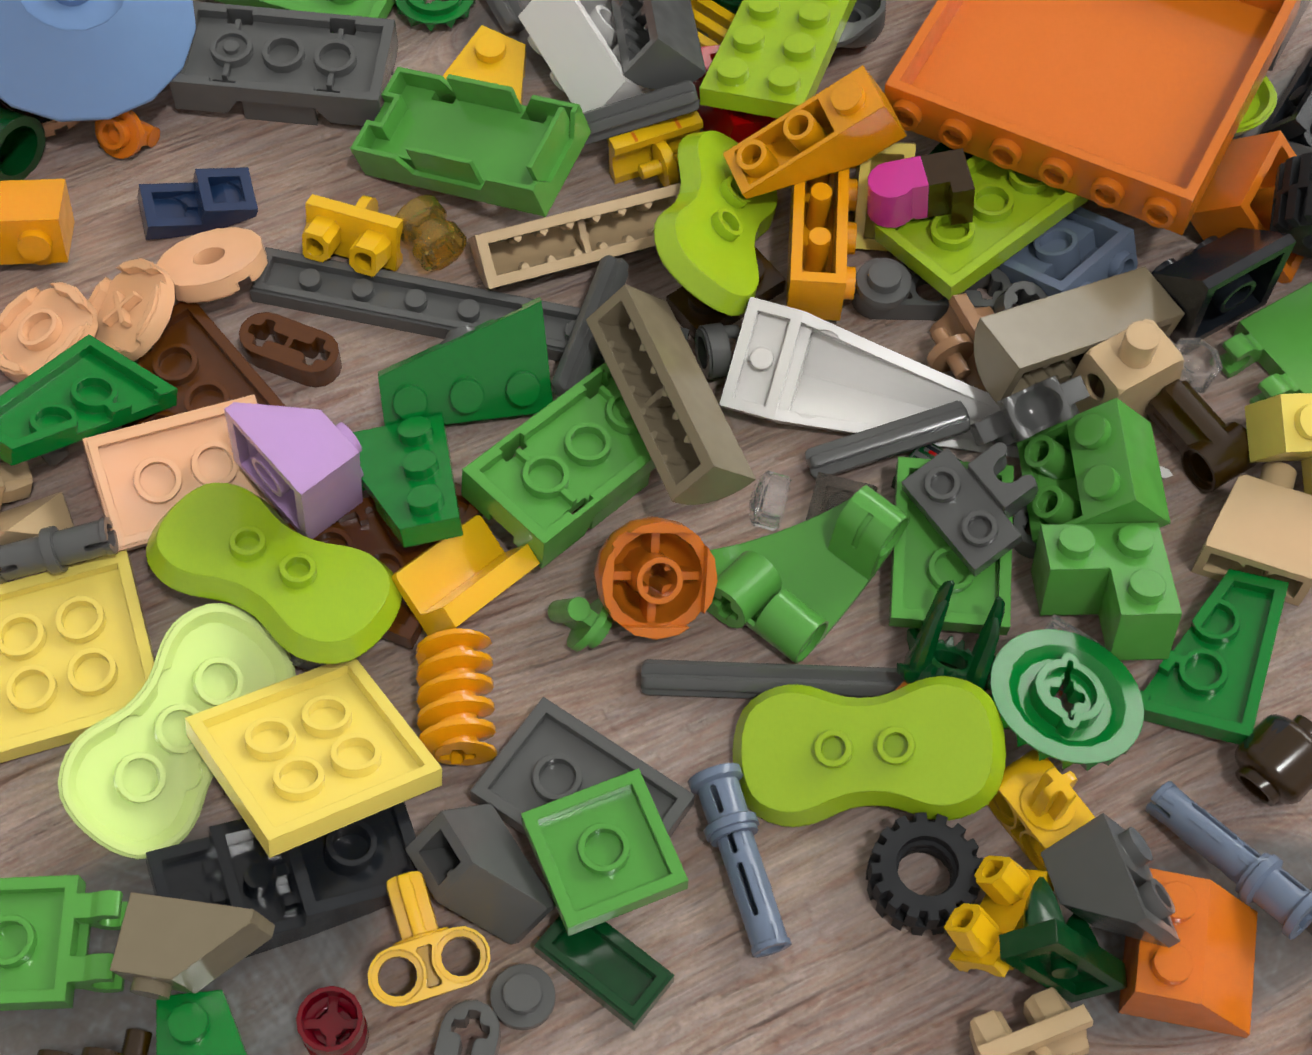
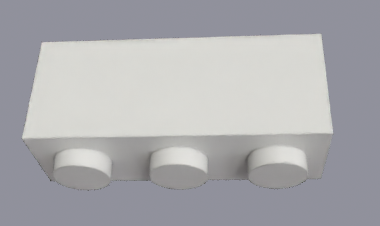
M531 0L519 14L520 21L529 33L527 40L530 46L539 55L543 56L551 69L549 74L551 80L560 90L566 93L571 103L580 104L583 112L653 91V89L637 85L623 76L611 0Z

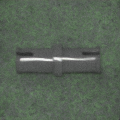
M102 517L96 521L59 530L56 526L42 528L38 536L0 545V583H7L12 579L47 570L55 575L66 572L70 564L105 555L117 554L119 547L116 531L107 532V529L113 526L109 517Z

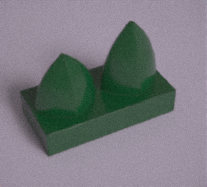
M1039 877L1032 886L1026 901L1023 928L999 935L1001 960L1046 988H1055L1064 999L1071 1003L1128 988L1125 963L1099 946L1091 927L1086 921L1073 913L1065 923L1062 911L1050 885L1044 877Z

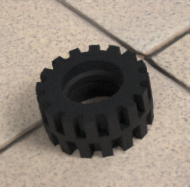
M927 812L915 813L913 820L908 821L906 816L900 817L895 820L892 828L887 826L880 833L877 842L874 844L866 870L868 896L870 900H876L875 910L882 918L889 915L893 919L891 926L900 931L903 925L911 927L912 935L922 936L925 930H931L932 935L943 933L945 931L944 925L953 910L963 903L974 904L981 887L976 883L974 874L983 861V858H977L976 855L979 846L974 838L968 841L964 838L966 829L959 823L953 828L947 826L948 817L937 814L935 821L927 820ZM917 852L934 856L949 871L950 884L948 888L941 894L934 896L915 893L908 889L900 880L898 874L900 861L907 855Z

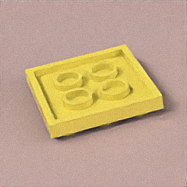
M127 550L120 551L115 555H106L69 565L68 570L63 573L54 575L47 571L0 584V763L73 743L89 727L125 707L147 681L153 668L155 657L131 559Z
M357 658L348 662L322 665L185 718L188 738L269 858L442 786V767Z

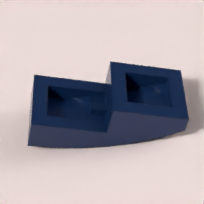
M248 167L195 169L193 182L139 184L137 199L146 240L183 237L217 228H225L256 217L258 212Z

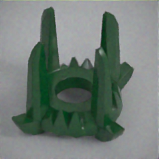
M954 580L945 581L938 589L921 629L913 628L907 630L909 651L904 658V664L897 663V672L907 684L929 677L950 676L967 680L981 687L986 692L988 689L986 686L991 674L990 667L996 658L994 654L1005 613V602L1000 596L996 597L971 652L969 649H965L964 640H961L955 646L953 636H949L945 641L943 639L939 640L955 585ZM940 662L949 663L958 669L949 668Z

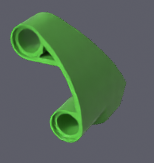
M865 485L847 501L800 524L748 542L710 550L715 558L718 581L712 604L707 611L729 627L738 629L744 625L748 626L794 663L798 664L825 638L859 597L905 532L910 522V516Z

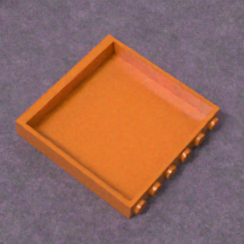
M937 0L885 83L884 94L905 131H912L941 142L951 149L963 148L964 152L990 161L998 167L1011 169L1042 181L1052 188L1063 189L1094 201L1104 208H1112L1146 221L1153 227L1164 228L1183 235L1292 25L1302 0Z

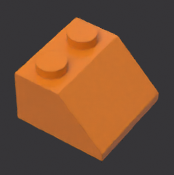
M1281 130L1233 139L1190 220L1203 240L1214 235L1220 238L1239 227L1269 231L1277 169L1287 159L1297 156ZM1291 252L1277 282L1282 284L1292 282L1304 257Z
M1149 868L1153 878L1160 882L1173 901L1175 913L1170 915L1180 942L1168 948L1125 936L1123 962L1126 966L1128 988L1120 990L1118 1013L1247 1038L1250 1035L1258 912L1210 879Z

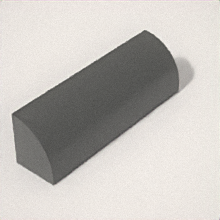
M611 0L623 76L637 85L656 90L685 80L694 82L706 73L691 0Z

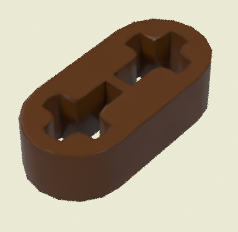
M270 312L256 313L242 323L239 330L241 347L245 358L253 366L302 385L315 388L334 382L340 375L342 363L338 343L328 333ZM270 334L275 335L276 342L267 340L262 347L257 346L256 339L266 340ZM319 353L325 354L326 361L317 359L312 365L306 364L305 357L314 359Z

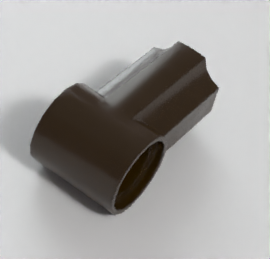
M1177 379L1165 386L1155 398L1149 401L1145 411L1146 414L1181 452V463L1185 474L1199 490L1212 492L1258 463L1250 462L1247 429L1236 422L1225 424L1187 380L1181 382Z

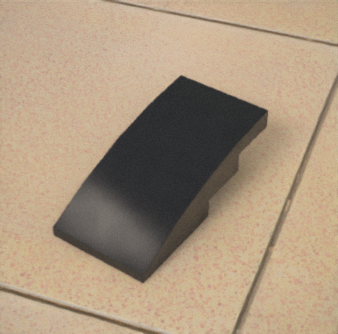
M405 802L269 858L243 818L210 826L209 837L146 852V864L155 896L254 909L275 925L273 937L247 957L310 937L391 905L386 882L397 875L418 871L405 850L416 838Z

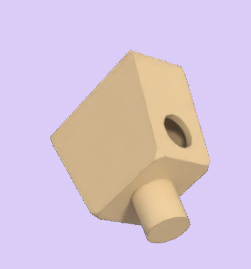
M1144 319L1143 321L1133 322L1126 330L1090 348L1084 354L1072 378L1081 375L1090 396L1076 402V406L1079 412L1082 413L1117 397L1144 417L1147 415L1145 411L1149 401L1155 398L1165 386L1177 379L1180 380L1184 358L1153 320Z
M1271 461L1262 466L1260 478L1249 475L1238 476L1193 564L1191 572L1221 581L1228 570L1232 569L1289 582L1284 602L1296 606L1301 604L1312 587V495L1293 489L1297 472L1291 465L1279 461Z

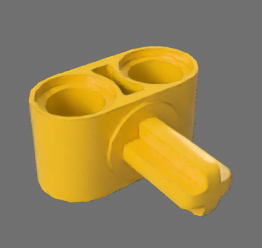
M1032 749L1005 767L1000 788L995 797L989 802L988 807L1037 870L1047 871L1041 852L1093 820L1095 816L1073 790L1078 781L1075 774L1070 770L1065 774H1061L1048 758L1039 761L1038 751Z
M420 871L403 873L389 879L386 882V889L401 941L392 944V947L378 953L370 964L367 973L368 986L374 997L383 1004L392 1007H403L468 987L479 981L487 971L491 959L490 947L485 937L477 930L466 926L438 928L424 876ZM463 938L476 945L480 960L474 972L466 976H456L445 969L441 955L449 942ZM402 958L414 965L417 971V981L409 993L395 997L383 991L379 982L381 968L386 962Z

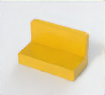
M476 515L462 524V536L439 540L392 575V580L429 636L438 631L458 627L538 566L540 562L530 546L525 544L504 552L482 516Z

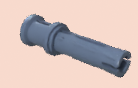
M724 763L696 773L688 780V785L691 793L699 796L708 823L703 830L706 840L711 842L712 847H719L733 895L751 945L752 956L755 958L765 957L787 949L792 943L787 936L771 883L767 877L754 835L759 831V821L756 813L748 810L739 780L743 777L741 767L737 763Z
M1172 781L1166 782L1154 793L1151 800L1157 804L1148 803L1145 811L1168 827L1181 840L1237 884L1235 891L1239 893L1238 897L1246 904L1255 902L1283 925L1281 932L1290 940L1300 935L1311 924L1312 891L1282 868V859L1275 854L1270 855L1268 852L1262 855L1190 799Z

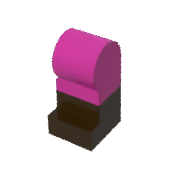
M963 148L889 161L873 168L868 175L867 214L871 221L882 227L896 228L905 225L913 218L921 219L948 214L951 225L972 222L975 187Z

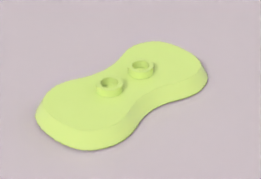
M223 603L205 604L193 608L179 617L166 632L157 652L151 673L137 695L125 707L85 730L67 750L60 766L58 789L60 800L74 823L101 846L121 856L134 859H145L146 852L180 844L195 826L208 788L214 777L187 736L185 718L296 676L295 666L292 665L293 662H291L289 652L276 642L255 617L235 606Z

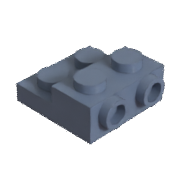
M1079 207L998 266L997 269L1004 272L1012 284L1019 281L1033 282L1041 287L1047 296H1052L1137 269L1138 259L1134 229Z

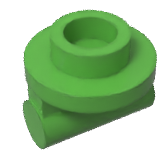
M582 597L555 600L548 607V616L552 622L563 623L571 629L567 638V646L575 652L582 650L586 646L591 649L598 646L612 626L613 621L608 617L609 614L599 598L591 604Z

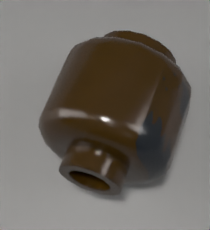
M1278 714L1265 717L1253 729V733L1243 740L1235 750V759L1239 766L1235 776L1252 795L1269 806H1274L1277 802L1286 805L1295 804L1301 801L1312 789V721L1302 715H1297L1293 720Z

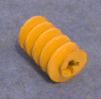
M462 628L438 631L420 641L415 651V657L419 664L416 672V680L420 687L416 695V702L421 709L417 716V725L422 732L419 735V739L436 761L441 764L473 766L490 762L497 756V750L494 745L480 742L492 738L496 733V727L493 722L482 719L492 715L495 710V704L491 699L484 697L494 688L492 678L483 674L492 668L493 659L489 654L481 651L490 646L492 642L490 637L479 631Z

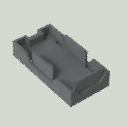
M193 1L196 31L183 69L169 83L176 109L228 113L237 101H242L246 119L318 126L316 109L330 123L363 126L366 120L374 121L385 102L381 94L390 81V76L393 75L399 48L394 19Z

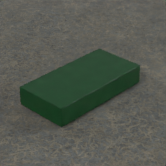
M559 915L534 945V951L537 955L634 1031L674 982L675 975L606 921L568 936Z

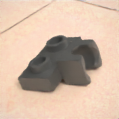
M1081 375L1070 378L1062 383H1059L1056 376H1052L997 401L1000 411L970 424V431L977 446L992 442L993 445L1002 442L1009 446L1073 418L1074 415L1080 413L1076 402L1090 395Z
M1002 442L994 444L968 463V469L961 464L947 447L901 482L902 490L975 577L1022 542V534L1009 518L1033 501L1038 492L1037 482L1032 475H1024L1012 483L1001 482L997 479L996 476L1007 466V446Z

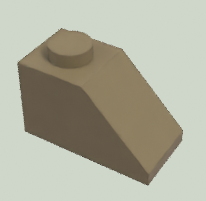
M131 892L110 971L132 983L130 992L139 996L169 1000L172 990L196 994L273 937L275 925L254 909Z

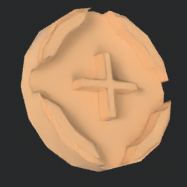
M142 258L123 262L116 267L122 272L116 275L113 280L105 277L100 281L88 300L97 313L98 329L95 338L133 362L145 355L159 340L170 320L175 302L174 282L167 271L153 262Z

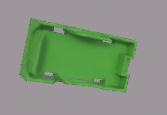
M397 67L381 94L385 102L374 121L366 120L350 150L365 175L546 217L591 134V130L580 104L532 95L527 106L521 105L513 87L448 74L445 79L441 75Z
M605 362L462 469L461 495L488 520L494 518L514 536L513 543L517 547L528 544L540 562L538 566L542 569L583 537L588 528L592 530L645 488L649 483L650 472L656 467ZM585 504V505H584L581 509H579L576 513H574L573 515L571 514V513H573L576 509H578L581 505Z

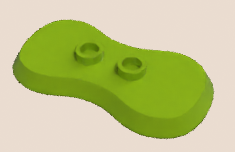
M718 131L694 132L683 137L678 145L677 158L681 180L680 191L676 201L664 210L655 222V245L665 268L688 292L718 312L730 316H740L746 312L749 298H755L759 270L755 242L772 224L778 201L777 190L746 199L742 195L723 156L725 151L738 143Z
M210 483L194 489L179 500L160 519L148 539L146 547L147 562L152 572L161 582L171 589L190 596L214 599L239 607L255 617L286 651L306 661L319 664H338L351 661L363 655L391 627L401 607L402 596L392 580L394 573L383 562L362 550L316 541L297 533L282 520L265 500L238 485Z
M935 676L921 679L884 695L863 698L845 697L800 684L777 686L753 698L742 710L736 724L732 748L733 763L739 764L743 773L739 783L747 807L752 812H755L759 818L784 827H801L815 824L843 811L863 806L891 807L914 815L915 813L927 812V819L933 820L936 819L937 814L948 817L947 821L961 819L987 806L995 797L1003 780L1006 763L1004 728L999 711L992 698L981 687L967 680L950 676Z

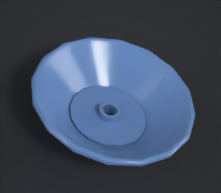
M0 0V99L12 108L58 122L110 120L153 101L184 67L196 31L193 0Z

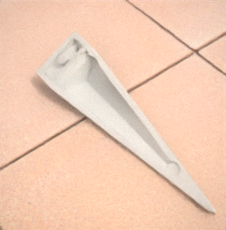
M754 297L749 298L719 403L722 408L773 421L778 424L855 434L954 401H961L968 411L970 424L1000 411L999 405L996 404L989 393L869 341L808 312ZM970 430L967 433L933 443L938 447L980 453L993 446L992 442L977 446ZM1017 442L1007 446L1006 456L1019 458ZM1160 466L1162 479L1173 476L1169 469Z

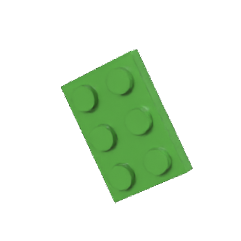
M898 457L895 474L894 505L910 516V522L892 550L889 626L921 629L940 586L945 581L954 580L955 585L942 630L980 633L996 597L1000 596L1005 602V613L999 635L1007 636L1011 619L1012 549L975 577L902 490L901 482L931 459ZM961 462L968 469V463L970 462ZM1007 465L996 476L997 479L1001 482L1012 483L1014 479V466ZM1012 516V517L1009 518V520H1010V521L1012 522V524H1013V516Z

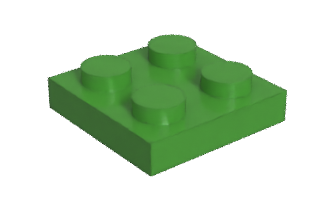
M639 768L521 813L522 825L568 936L688 889L689 880Z

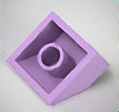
M233 402L224 409L234 461L299 534L314 539L363 502L361 478L364 476V473L360 467L362 447L357 437L344 423L340 422L334 425L322 410L239 402Z

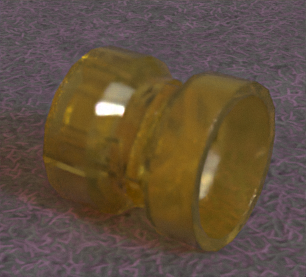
M422 195L410 200L395 215V217L403 219L401 240L405 245L413 246V256L425 271L433 272L449 266L458 259L466 247L467 237L454 221L446 220V210L432 195Z

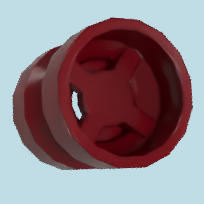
M336 986L318 988L307 995L299 1006L296 1017L297 1030L310 1055H362L365 1051L369 1039L368 1023L363 1014L362 1007L354 994L345 988ZM344 1030H346L345 1033H344V1035H343L341 1038L337 1039V1037H339L340 1035H342V1033L344 1032Z

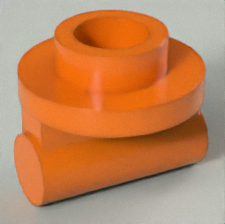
M132 110L110 120L95 121V134L98 143L107 154L115 158L124 159L138 153L141 147L145 145L154 147L160 138V129L140 120Z

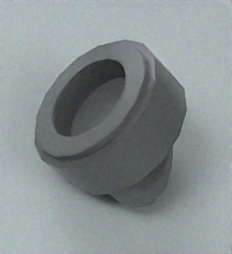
M719 322L700 325L696 330V358L707 380L727 377L733 358L731 356L729 339L734 338L737 344L741 326L733 324L723 326Z

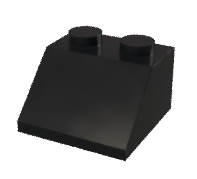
M1239 227L1220 238L1214 235L1205 239L1191 254L1178 261L1171 258L1157 266L1151 274L1185 313L1169 336L1178 348L1183 351L1266 305L1297 242L1290 233Z

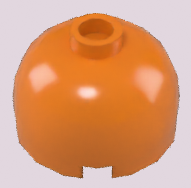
M653 516L631 520L612 532L599 550L594 569L597 595L609 616L633 635L656 640L680 635L690 628L687 624L695 620L700 612L705 614L712 604L718 581L715 558L710 549L704 545L700 536L678 521Z

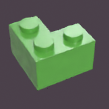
M1159 523L1041 525L1031 567L1040 616L1098 614L1106 649L1119 660L1168 659L1182 611Z

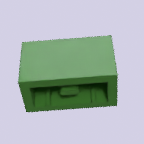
M1117 397L1079 413L1067 421L1042 430L1032 437L1017 442L1022 476L1032 475L1038 485L1036 497L1027 505L1032 540L1036 544L1041 525L1158 522L1161 528L1171 524L1151 422Z

